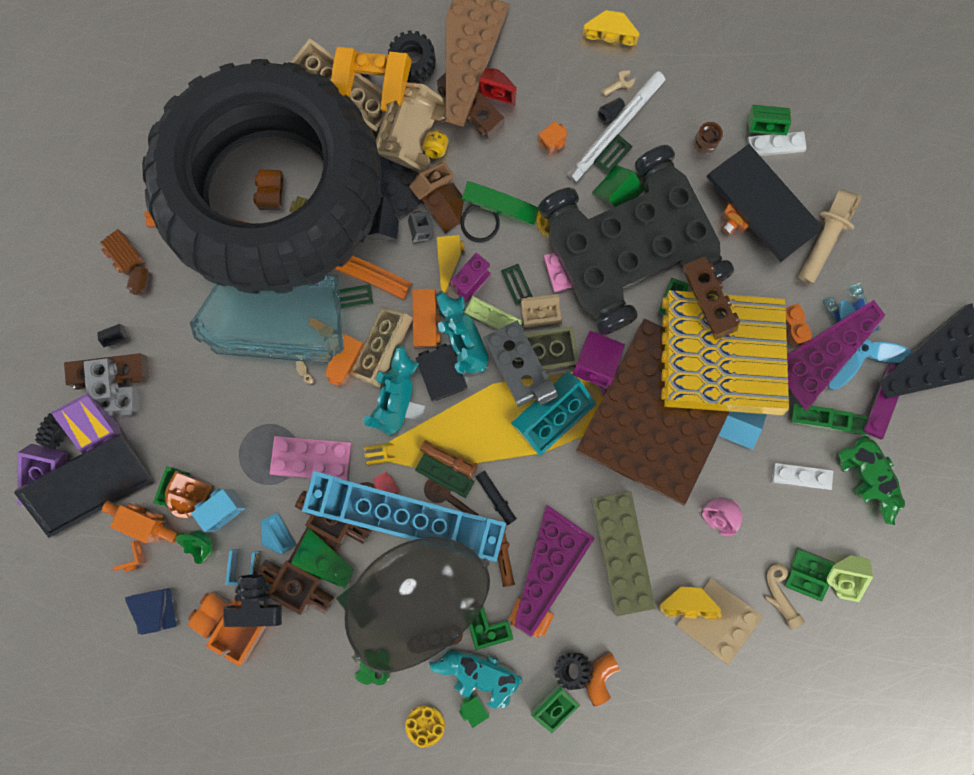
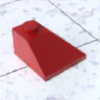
M486 68L479 80L480 93L486 98L515 106L517 87L499 69Z

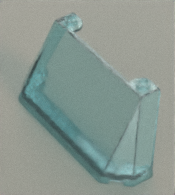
M326 274L324 275L325 279L319 282V285L305 284L293 288V292L278 294L274 291H260L259 294H250L238 291L237 288L226 285L225 287L216 284L190 322L193 336L200 343L204 341L211 346L210 350L216 354L328 363L337 353L340 354L344 350L338 275Z

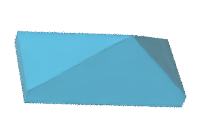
M278 513L261 520V541L263 546L280 555L296 546Z

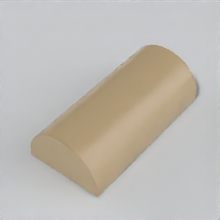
M382 306L349 375L380 388L382 384L377 382V374L379 371L383 373L388 372L395 349L398 345H401L413 318L406 313Z

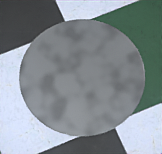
M260 425L252 429L244 437L240 445L239 461L241 468L256 483L274 485L289 478L269 474L274 436L295 438L289 430L280 425Z

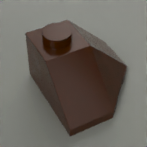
M454 183L438 187L422 198L423 206L429 211V214L444 234L458 226L461 221L464 202L462 201L463 195Z

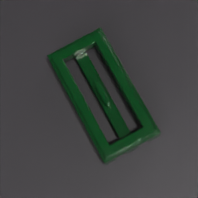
M618 135L595 160L594 164L598 165L608 175L633 146ZM618 141H620L621 144L608 157V159L604 163H602L601 161L603 160V158L618 143ZM624 146H626L627 148L608 168L607 165L611 162V160L619 153V151Z
M519 264L501 270L515 306L521 303V299H517L506 274L507 272L510 273L521 299L533 297ZM515 269L527 293L525 297L513 272Z
M370 284L333 290L336 310L374 304ZM364 290H367L368 292L338 298V295ZM366 297L369 298L367 300L339 304V302L361 299Z

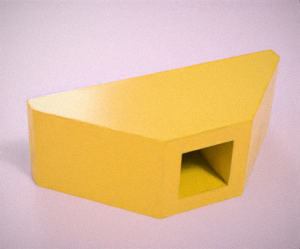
M605 10L584 24L582 36L590 40L602 39L609 43L620 42L631 46L637 45L639 32L624 13Z
M680 587L660 604L662 614H665L667 617L685 615L686 618L695 619L697 616H703L708 620H717V617L722 618L721 609L702 588Z

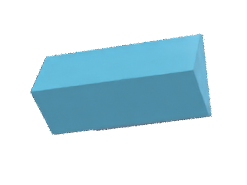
M730 411L718 437L753 450L763 429L767 414Z

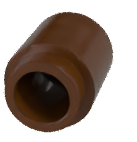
M133 266V269L130 270L126 287L130 290L129 293L134 295L146 293L150 276L148 269Z

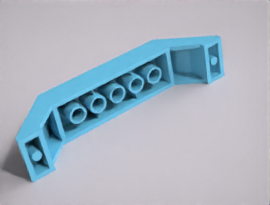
M316 471L312 473L302 512L494 562H497L506 523L460 512Z

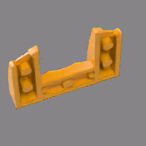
M337 47L331 81L343 96L347 95L350 97L355 73L384 76L380 109L387 111L388 103L397 101L399 106L402 105L412 60L407 53L389 52V55L356 52L354 48Z

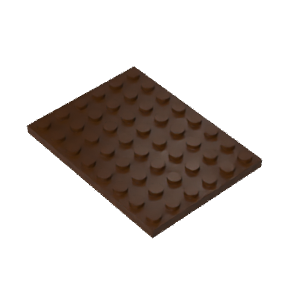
M644 318L615 373L611 385H609L583 435L576 453L685 506L730 411L664 407L661 392L662 388H665V381H662L661 377L662 370L665 369V363H662V352L665 351V345L662 344V335L665 333V328Z

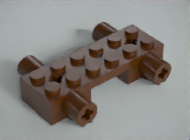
M304 490L300 494L295 504V508L301 511L307 491ZM306 513L310 515L305 524L307 527L289 560H286L281 568L266 559L257 574L266 575V582L272 585L268 591L270 599L299 615L304 614L308 606L326 614L335 597L319 589L323 579L291 565L308 528L336 554L347 536L364 544L371 533V529L336 520L332 522V519ZM297 583L299 590L294 591L292 584Z

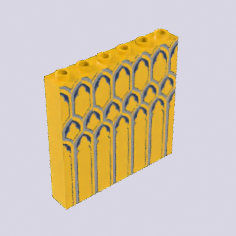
M669 290L667 296L663 297L662 308L665 309V315L662 318V326L665 327V333L662 335V344L665 345V351L662 352V363H665V369L662 370L661 377L662 381H665V388H662L661 392L664 407L784 415L789 409L785 299L728 295L732 304L730 306L732 313L736 312L740 320L738 331L715 340L693 292ZM715 294L707 296L712 301L718 298ZM722 311L715 313L718 318L726 316Z

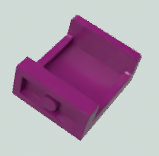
M476 252L451 280L452 291L459 297L464 296V301L467 303L491 276V273L487 270L490 267V263Z
M589 330L572 375L608 389L614 379L625 344Z

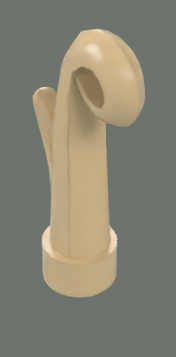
M775 564L767 572L768 585L774 598L765 596V599L783 614L792 630L804 624L805 621L801 614L797 613L777 584V582L787 578V569L781 564ZM776 570L782 571L780 577L774 576Z

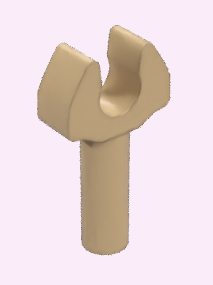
M630 71L619 72L618 81L601 90L603 96L605 97L619 88H624L626 91L630 90L635 83V79L629 82L624 80V78L630 75Z

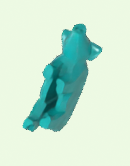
M440 291L436 295V299L440 309L439 313L445 318V321L438 323L440 332L449 335L452 348L458 355L457 363L455 364L456 371L460 374L467 372L474 374L486 371L485 367L488 365L489 360L488 353L474 321L463 312L465 309L464 296L453 299L443 291Z
M398 345L391 359L392 369L387 373L378 372L376 380L383 387L378 395L377 408L370 416L366 415L363 421L365 426L377 428L389 436L396 433L403 424L413 388L411 374L415 372L419 365L418 362L412 361L405 351V345Z

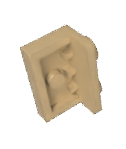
M558 294L521 299L524 328L562 324Z

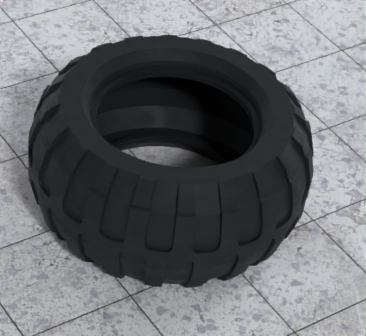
M253 59L250 64L235 66L233 63L219 66L220 71L204 78L201 75L194 78L188 83L189 88L179 96L174 95L163 107L164 114L150 129L148 152L146 156H143L142 171L143 181L146 184V206L165 243L182 263L200 273L206 280L225 287L226 285L237 288L238 291L250 294H259L260 291H274L278 294L293 292L292 289L310 282L312 285L325 279L324 275L331 272L337 266H344L351 259L352 251L360 242L363 243L373 225V217L379 208L382 194V171L375 137L365 122L360 109L347 95L343 96L328 78L321 74L316 75L307 72L301 65L291 62L276 64L270 63L268 59ZM263 137L289 138L310 147L324 161L321 179L314 193L300 208L281 219L265 223H243L228 219L210 208V185L216 169L230 152L246 142Z

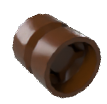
M706 122L699 128L694 138V147L699 153L709 154L717 148L723 137L721 126L715 122Z

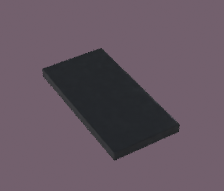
M750 144L746 145L706 176L780 262L784 261L824 229Z
M120 433L15 490L14 494L47 537L50 538L102 510L106 501L115 503L152 483L153 479Z

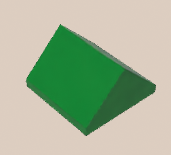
M616 165L592 193L612 209L639 197L645 188L634 171Z
M557 684L530 710L531 716L551 734L580 707L576 700L561 687V684Z

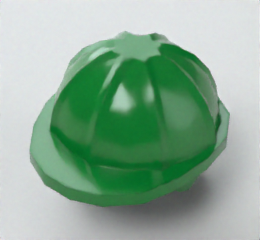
M197 530L187 534H177L175 538L177 543L184 548V553L193 555L196 564H202L212 554V539L206 532Z

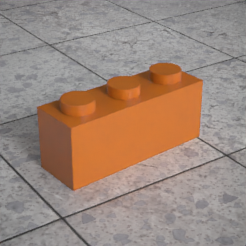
M412 289L414 349H436L437 343H441V333L437 332V325L440 323V313H437V306L439 305L436 299V290Z

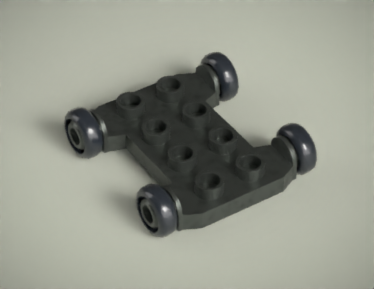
M669 145L655 147L636 160L634 166L636 172L640 176H645L643 179L645 186L644 195L590 219L578 209L579 196L577 191L571 187L551 193L538 205L541 216L549 219L547 222L549 225V242L582 308L597 320L596 326L602 335L613 333L637 319L638 314L633 305H626L623 289L679 263L683 266L706 256L708 262L711 261L715 268L713 273L716 279L720 278L721 282L734 273L735 269L729 260H723L722 256H720V241L686 175L674 167L672 161L675 158V152ZM702 277L699 279V281L701 283H707L709 282V279L706 277Z

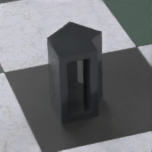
M117 324L97 332L98 341L105 348L125 340L127 333L124 325ZM120 334V335H118V336H116V337H113V338H110V339L106 340V338H109V337H112V336H114V335Z

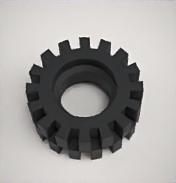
M49 413L47 417L45 416L44 422L40 423L41 426L37 429L38 433L35 435L37 437L35 441L53 450L60 446V442L64 441L63 438L67 434L52 413Z
M566 653L564 654L565 656H560V660L556 662L559 666L555 667L554 671H558V674H555V678H560L557 682L562 684L561 687L567 688V690H578L590 684L588 679L593 678V675H590V672H593V668H589L592 663L587 661L589 659L587 656H583L584 654ZM572 663L576 664L579 669V675L576 679H572L569 675V667Z

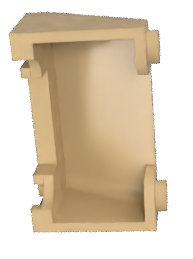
M407 82L402 105L399 106L397 101L388 104V110L385 112L376 138V145L380 156L420 173L430 167V158L423 154L422 149L425 136L431 131L434 120L439 121L446 117V100L424 84Z

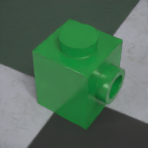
M478 693L475 695L471 694L469 698H462L459 713L464 721L468 720L472 728L490 717V713Z

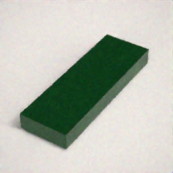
M425 453L415 469L416 472L464 498L467 497L475 483L474 480L469 479L458 471H453L452 468Z

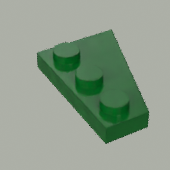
M309 528L291 562V565L343 589L346 588L354 571L352 567Z

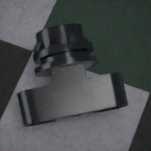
M248 574L239 576V583L235 588V593L238 595L234 596V600L241 602V605L223 607L224 627L282 625V605H264V600L270 599V593H266L269 591L266 575Z

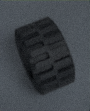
M409 30L407 34L401 32L400 37L395 36L394 42L391 41L389 45L388 55L389 52H418L422 55L418 62L411 63L408 83L416 81L418 84L421 79L427 80V75H432V69H435L436 62L432 41L427 39L425 34L420 35L419 31L412 33V30Z

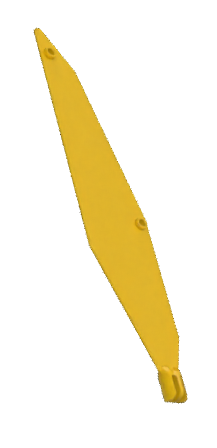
M565 373L547 376L552 384H554ZM532 378L521 379L524 386H529L533 382ZM578 378L597 405L547 451L583 437L603 399L598 385ZM506 382L493 383L387 443L363 446L364 450L382 448L383 450L381 452L364 454L365 458L381 455L384 457V459L367 461L365 463L366 465L391 462L416 468L424 454L420 452V448L425 440L453 455H462L465 460L473 464L535 455L537 453L517 432L511 422L525 411L536 398L518 407Z

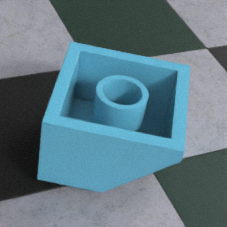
M219 488L210 494L211 498L206 502L203 500L198 503L191 515L204 532H215L246 507L233 490H221Z

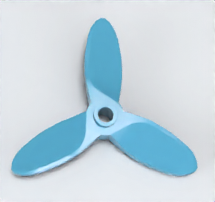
M846 300L841 301L839 304L841 320L856 311L852 304ZM867 339L828 385V388L838 389L849 382L860 369L865 357L880 362L901 363L912 351L895 343L871 342Z

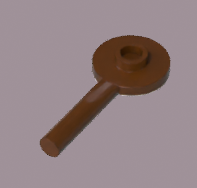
M428 479L425 483L424 493L431 502L441 503L446 500L464 513L479 515L451 495V490L431 479Z

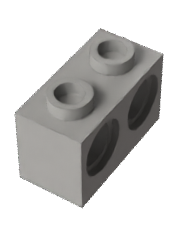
M110 359L84 361L86 394L88 393L96 402L117 399L119 386L115 378L117 366L114 361ZM104 366L105 371L100 375L99 369ZM105 385L106 391L104 394H101V387Z
M121 387L119 388L117 399L110 400L109 406H104L105 401H98L97 403L110 416H113V413H120L121 416H130L132 412H139V389ZM101 388V394L105 393L106 388ZM128 397L129 403L124 407L123 401Z

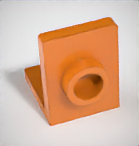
M139 540L131 542L135 561L112 567L113 571L124 569V572L137 569L136 565L145 563Z

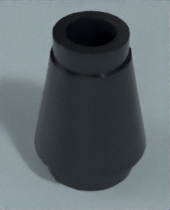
M618 97L601 106L597 112L599 119L604 123L612 122L625 107V102Z

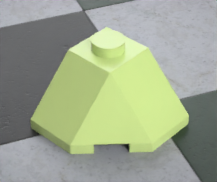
M850 555L832 567L827 577V582L830 586H833L840 599L860 602L873 578L870 559Z

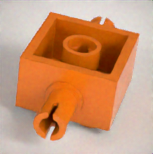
M106 501L103 505L102 512L114 517L110 528L143 543L159 542L160 538L172 544L175 543V538L179 532L166 527L168 521L163 519L164 515L155 511L152 513L145 511L146 507L137 503L135 505L128 503V505L118 506L110 501Z

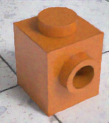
M554 121L538 134L537 141L550 155L554 150H560L566 144L567 130L562 124Z

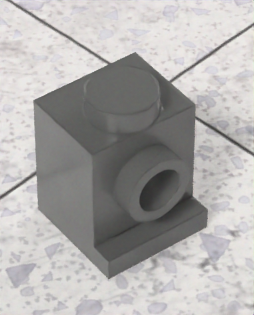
M415 211L411 213L408 224L412 234V242L431 240L434 229L429 211Z

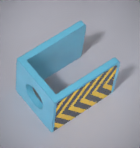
M238 549L229 550L225 585L237 586L239 580H235ZM260 551L252 552L250 574H257L259 570Z

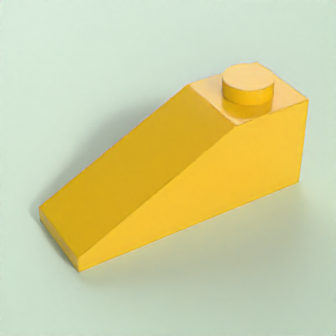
M459 235L437 237L441 291L446 295L461 261V252H465L464 241H460Z

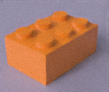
M233 599L230 605H241V602ZM222 617L206 647L220 656L230 650L231 652L227 653L224 658L240 667L247 661L267 626L224 627Z

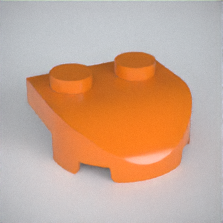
M175 471L165 491L166 504L175 516L189 518L195 510L194 507L201 501L206 500L212 485Z

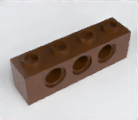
M446 72L437 80V91L444 98L446 97ZM477 91L474 104L466 121L468 123L472 122L476 126L477 132L489 139L504 125L505 117ZM480 114L487 116L485 119L478 118Z
M706 256L683 265V273L715 340L738 331L740 320L736 312L732 313L730 298L728 295L724 296L721 290L723 289V284L720 278L716 279L713 273L715 272L713 263L711 261L708 262ZM706 277L709 279V282L701 283L699 279ZM715 294L718 298L712 301L707 296ZM722 311L726 316L718 318L715 313Z
M141 353L64 362L65 383L67 386L73 387L74 390L85 389L84 361L99 359L114 361L117 366L115 378L118 385H122L123 381L139 383L142 382V379L149 378L147 356ZM128 365V372L123 374V368ZM104 366L99 369L100 375L105 371Z

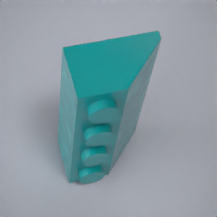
M568 371L553 384L558 394L557 398L541 406L535 400L511 422L517 432L539 456L546 452L597 405L582 382Z

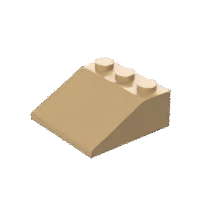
M710 578L703 587V590L721 609L722 618L717 617V620H708L703 616H697L695 619H690L683 615L676 626L729 665L763 616Z

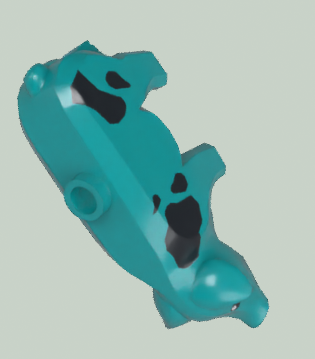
M451 649L446 651L439 660L429 662L432 672L442 675H455L457 677L454 689L460 691L459 694L469 698L475 688L485 692H492L487 705L494 709L507 707L510 703V695L515 693L519 684L522 683V677L517 675L512 668L498 663L499 660L489 655L486 658L475 653L459 652Z

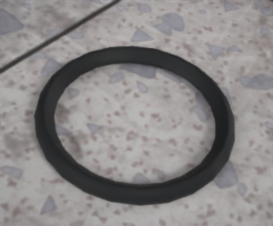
M474 204L463 212L460 221L461 229L469 239L476 242H485L497 234L500 219L498 213L492 212L496 219L494 231L484 238L471 236L465 229L464 220L469 211L480 207Z

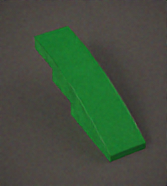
M467 181L462 196V201L478 205L481 209L498 213V216L534 226L539 211L538 207L470 181Z
M794 403L791 423L869 436V434L863 432L868 419L867 415L853 414V412L819 406H811L805 412L800 404Z

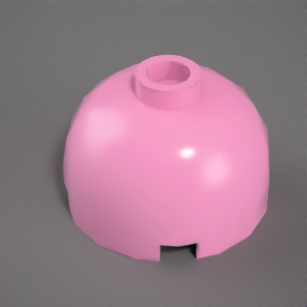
M722 497L713 499L703 509L702 516L706 523L712 529H715L716 526L721 530L720 534L724 536H733L742 525V511L738 503L732 499Z

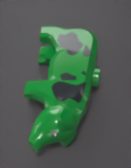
M864 435L856 441L852 448H845L839 452L840 466L844 472H847L852 467L858 468V473L863 483L855 488L856 494L865 503L871 499H877L885 524L895 525V518L901 509L905 507V500L901 494L899 481L892 470V467H894L893 462L888 456H884L874 440Z

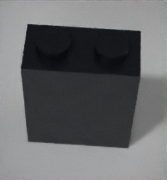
M447 343L441 344L436 347L437 350L429 352V350L423 351L418 354L419 357L415 358L416 362L419 363L418 367L432 403L468 389L463 374L458 373L455 369L457 358L451 344L448 346Z

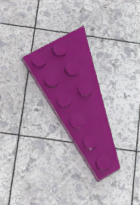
M874 300L787 354L788 388L805 412H807L885 318L884 312Z
M548 505L545 506L514 626L529 637H532L595 539Z

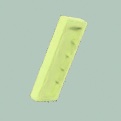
M472 296L464 311V314L496 330L516 320L519 321L520 325L523 323L522 320Z

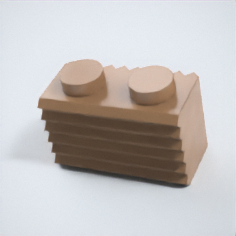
M442 161L434 167L432 166L420 172L410 183L409 187L418 199H422L436 188L446 185L454 177V174L446 163Z

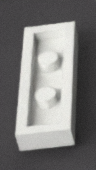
M804 131L791 132L786 136L772 134L747 138V144H750L760 156L805 152L807 149Z
M774 463L772 483L832 490L834 471Z

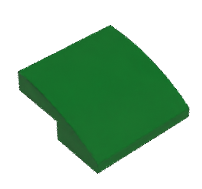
M798 548L784 586L822 602L830 586L827 582V577L836 563Z

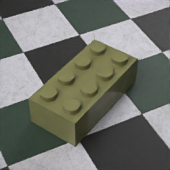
M573 326L525 334L545 372L575 368L579 358ZM507 341L503 347L506 351H512L515 345L513 342ZM516 358L513 360L512 365L519 369L523 367L524 362L522 359Z

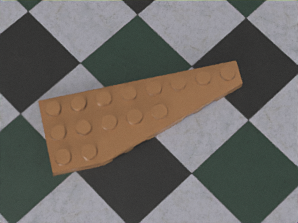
M452 0L446 15V122L464 127L479 89L480 77L487 68L510 3L500 0Z

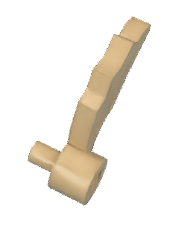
M300 355L296 362V370L299 375L304 377L303 379L306 383L312 384L314 378L308 374V368L305 365L303 356Z

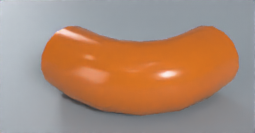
M611 652L602 656L591 666L593 672H590V675H593V678L588 679L590 684L586 685L593 706H599L611 699L606 688V680L611 674L620 670Z

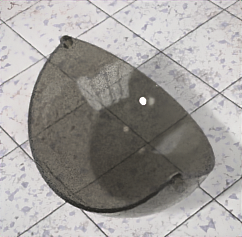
M438 537L411 540L379 556L360 575L350 592L346 604L345 630L349 643L354 650V654L351 657L355 663L360 661L368 669L375 672H398L419 665L448 647L474 621L486 601L490 588V575L487 566L490 565L489 561L486 558L480 559L474 551L460 542Z

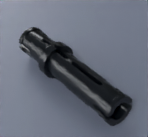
M486 471L478 474L475 478L492 501L495 511H498L504 519L506 525L508 526L517 520V517L508 506V501H505Z

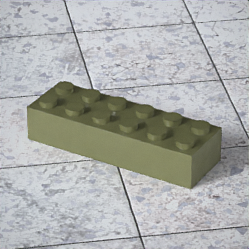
M632 491L592 498L591 502L614 614L622 616L656 609Z

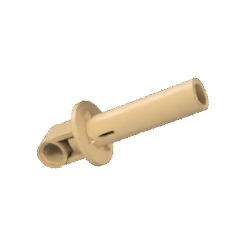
M841 189L837 193L829 212H820L819 217L826 224L798 275L799 279L809 284H814L841 231H853L854 225L849 221L860 204L861 196L859 194Z

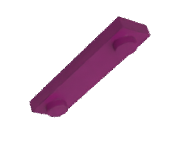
M889 364L884 376L889 374L896 365ZM880 385L863 432L880 440L883 439L899 396L884 399Z

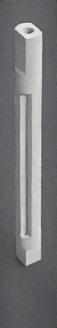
M656 71L570 169L567 175L572 181L577 182L663 84L666 79L661 72Z

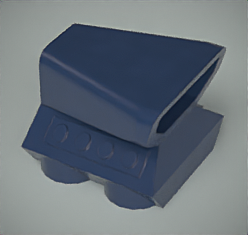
M170 588L125 597V602L137 626L138 634L154 633L176 627L177 616L173 608L174 596Z

